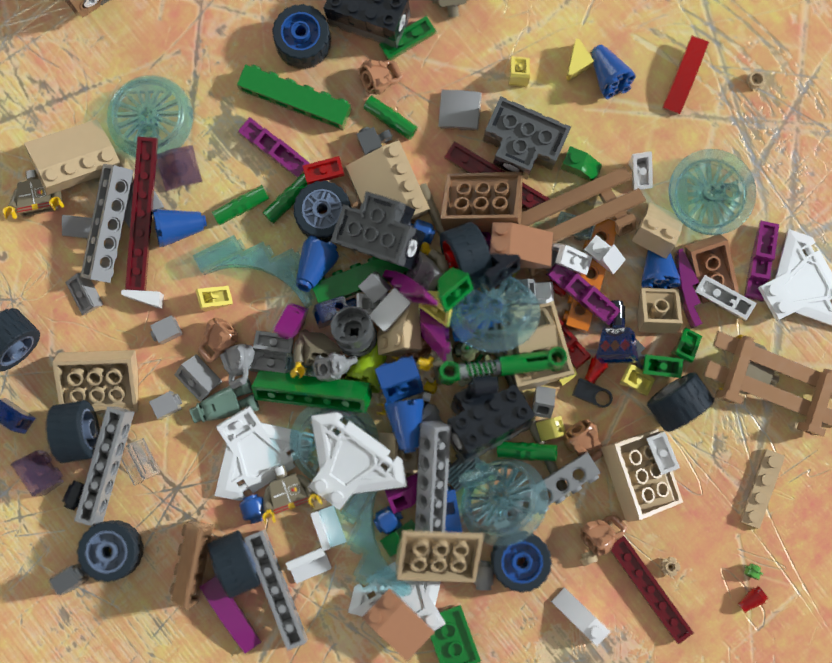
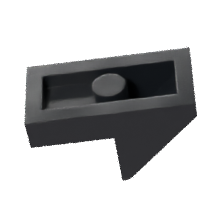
M491 253L493 267L489 268L485 273V285L491 290L521 269L520 256L517 254Z

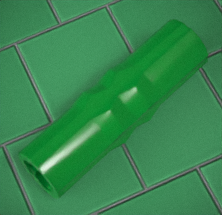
M372 95L363 106L364 110L408 140L414 136L418 129L416 125L404 118L400 113L394 111Z
M302 173L262 212L272 224L295 204L296 196L307 185L305 174Z
M260 185L213 210L212 214L220 226L270 198L264 187Z
M503 442V444L497 447V457L530 461H556L557 445L533 442Z

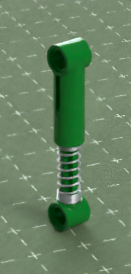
M554 347L546 351L500 356L493 362L491 360L489 362L484 361L483 363L479 361L478 364L473 362V364L468 363L465 365L464 363L458 364L453 361H446L439 369L438 378L442 384L452 385L456 381L466 379V377L469 378V376H485V374L490 375L492 373L494 375L496 373L497 375L500 374V376L545 370L558 371L564 366L567 360V353L561 347ZM551 356L559 357L560 362H554ZM451 370L454 375L448 377L444 374V371Z

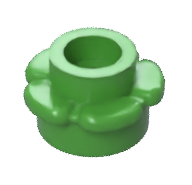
M750 563L749 566L744 567V574L748 577L759 580L760 576H763V573L760 572L761 567Z

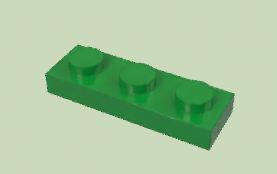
M425 16L404 29L397 48L382 42L379 43V47L387 60H393L436 34V29L428 17Z

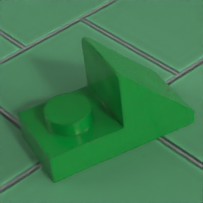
M685 327L671 354L684 359L685 362L692 363L702 336Z
M412 519L398 530L380 540L390 557L397 554L402 532L415 531V523Z

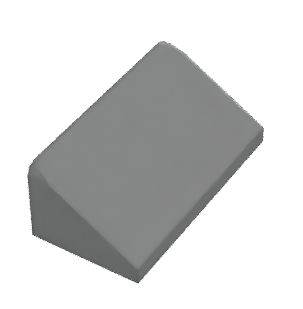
M62 215V236L88 239L92 218Z
M77 273L66 281V284L81 314L85 315L101 307L103 302L92 280L80 277L81 273Z

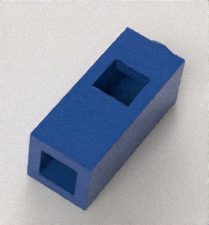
M448 486L445 532L462 533L455 489L451 490V487Z

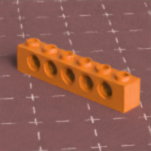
M607 219L588 228L591 234L589 239H585L583 249L587 247L597 234H601L604 237V241L611 247L613 246L616 237L614 220ZM592 259L589 270L594 273V278L589 279L586 275H579L600 291L606 269ZM569 295L567 303L570 306L568 311L565 310L562 321L565 322L566 328L587 333L593 314ZM575 306L583 308V315L575 313Z

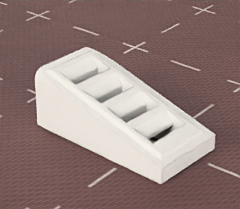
M121 290V295L129 299L163 309L164 295L161 292Z

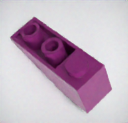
M294 303L288 304L273 332L278 333L277 336L283 339L293 338L302 331L309 309Z
M420 308L421 336L439 358L446 362V354H450V342H446V340H449V329L445 328L443 324Z
M418 473L406 477L407 487L384 490L393 514L416 504Z

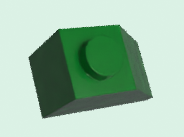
M570 146L560 169L592 181L598 177L602 164L588 153Z
M451 267L438 279V298L444 312L447 313L474 289L468 273Z
M645 354L643 374L681 378L684 359Z

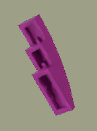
M251 117L238 130L240 135L297 178L304 171L302 165L309 164L295 150L274 136L266 128L260 126Z
M762 220L759 222L744 297L748 299L764 301L758 287L770 280L772 261L775 259L779 224Z
M683 248L675 252V265L681 284L677 288L679 289L683 311L692 329L702 324L694 307L701 303L693 288L699 281Z
M555 263L546 274L560 288L607 325H610L621 311L595 286L590 285L578 273H574L566 267Z
M385 269L382 277L389 281L410 302L437 306L438 301L416 281L399 272Z
M216 576L199 587L223 625L244 653L262 643L242 609H239L233 598H228L221 582L218 581Z

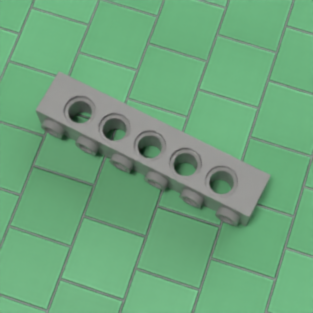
M103 164L80 277L111 283V278L114 274V263L118 254L117 248L121 239L122 224L125 219L126 204L129 200L130 185L133 181V170Z
M107 407L74 521L89 526L103 522L135 412L120 407Z
M437 420L420 423L415 531L445 532L451 426Z
M585 452L490 512L488 517L500 536L504 533H512L516 530L515 526L520 523L525 525L533 520L531 516L538 513L541 515L549 510L548 506L555 502L557 505L565 500L566 494L570 492L575 494L581 490V485L588 481L590 484L599 478L598 474L601 472L589 453ZM581 469L584 472L583 478L575 479L573 471ZM558 480H565L568 484L567 487L563 490L558 489L556 486ZM542 490H548L551 493V497L548 500L541 499L539 494ZM530 500L534 503V508L526 510L523 507V503ZM515 511L518 518L514 521L509 520L507 513Z
M266 529L245 537V542L250 548L256 563L258 576L287 651L305 644L308 641L307 635Z

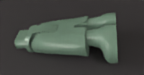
M249 378L246 384L235 389L228 386L204 399L202 402L197 403L196 407L190 408L189 411L193 422L228 418L249 405L254 412L258 411L259 404L258 400H255L254 394L242 400H237L239 396L253 392Z

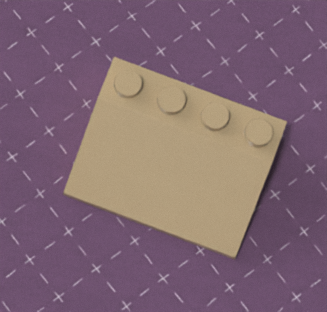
M97 119L24 143L46 195L101 177L103 164L120 167V161L113 145Z
M399 140L382 146L345 166L357 196L361 201V205L365 199V193L368 191L400 201L415 209L411 221L428 213L430 208Z
M554 301L503 312L504 320L497 324L505 356L523 354L518 352L514 344L508 315L545 307L556 325L557 346L531 352L561 347L567 353V360L558 371L545 370L511 375L513 385L516 384L520 391L536 388L575 374ZM551 356L554 362H560L559 357Z
M136 350L58 353L53 360L59 404L86 400L93 406L96 414L105 413L107 407H120L138 412V365Z
M658 429L601 447L626 522L641 520L683 503L673 471L661 475L646 439L659 434Z
M403 531L397 548L395 562L397 580L476 582L484 535L481 533Z

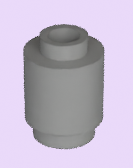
M481 560L479 561L476 582L474 584L477 590H491L494 579L493 569L490 561Z

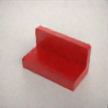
M339 156L302 165L307 185L316 181H327L345 176Z

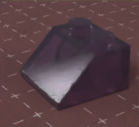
M36 450L11 463L32 497L45 496L64 482L61 478L63 477L61 471L57 467L54 468L51 463V456L43 450Z

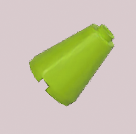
M377 343L370 353L357 358V363L350 367L345 376V380L369 382L372 393H379L382 389L375 369L385 364L387 356L378 355Z

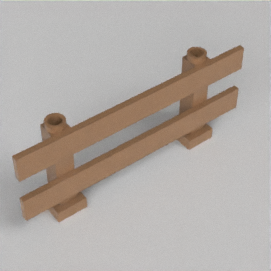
M625 166L522 212L521 225H532L593 196L599 195L604 203L603 205L545 231L553 232V243H556L612 217L615 221V232L620 237L636 229L635 216L633 213L628 215L626 210L646 202V198L639 188L618 198L615 196L611 188L632 179ZM528 268L531 276L549 269Z
M717 331L713 346L734 354L730 369L707 361L703 376L725 384L723 390H717L716 398L731 404L742 405L744 397L739 395L741 390L806 416L805 422H799L797 429L811 435L824 437L826 429L821 427L822 423L832 426V409L827 408L832 394V370L816 371L755 346L754 338L743 335L742 339H738ZM749 362H754L816 387L812 400L809 401L745 375Z

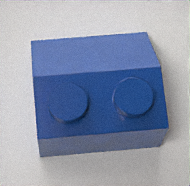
M413 356L402 357L396 362L385 363L375 369L387 403L397 402L424 392Z

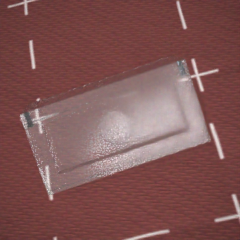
M144 438L124 447L121 461L134 486L161 473Z

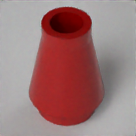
M595 354L594 358H591L585 379L595 384L597 379L609 367L607 366L609 361Z
M758 585L756 588L753 587L738 604L746 613L765 604V601L769 598Z

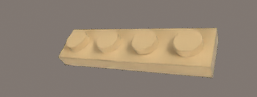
M768 449L764 450L739 522L760 529L785 458L784 455Z

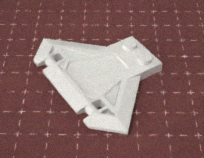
M790 229L787 231L775 279L758 287L776 321L796 313L832 326V304L830 302L832 299V272L820 250L814 252L811 246L815 244L813 237Z
M250 405L221 422L216 428L227 445L215 496L241 501L246 497L243 492L250 489L254 493L269 484L270 481L277 479L273 468L284 465L288 472L295 468L293 461L300 458L302 463L308 460L314 434L261 423ZM294 449L295 452L290 455L287 454L289 450ZM243 479L245 483L239 486L237 482Z
M338 412L311 416L320 471L308 487L340 510L351 494L407 487L404 464L400 457L397 456L395 460L389 458L388 454L391 452L389 449L351 421L347 425L343 424L340 421L342 415ZM334 427L341 431L339 435L333 431ZM382 463H384V464H386L389 468L386 470V469H384V468H383L382 466H380V465H381Z
M395 562L367 578L370 584L363 588L361 583L354 586L348 613L363 617L390 588L434 631L446 624L435 606L441 581L397 580ZM374 591L376 596L370 599L368 594Z

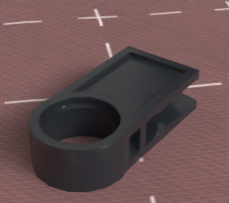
M581 378L578 379L572 396L599 408L609 406L613 399L609 390ZM599 391H605L609 395V402L606 405H599L595 397Z

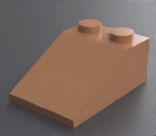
M513 222L493 223L490 254H517L520 256L521 268H551L553 232Z
M718 234L684 245L688 261L699 281L696 284V288L704 275L733 291L739 292L729 243L725 237ZM699 295L702 304L710 302L708 299Z
M390 588L362 617L407 662L435 633Z

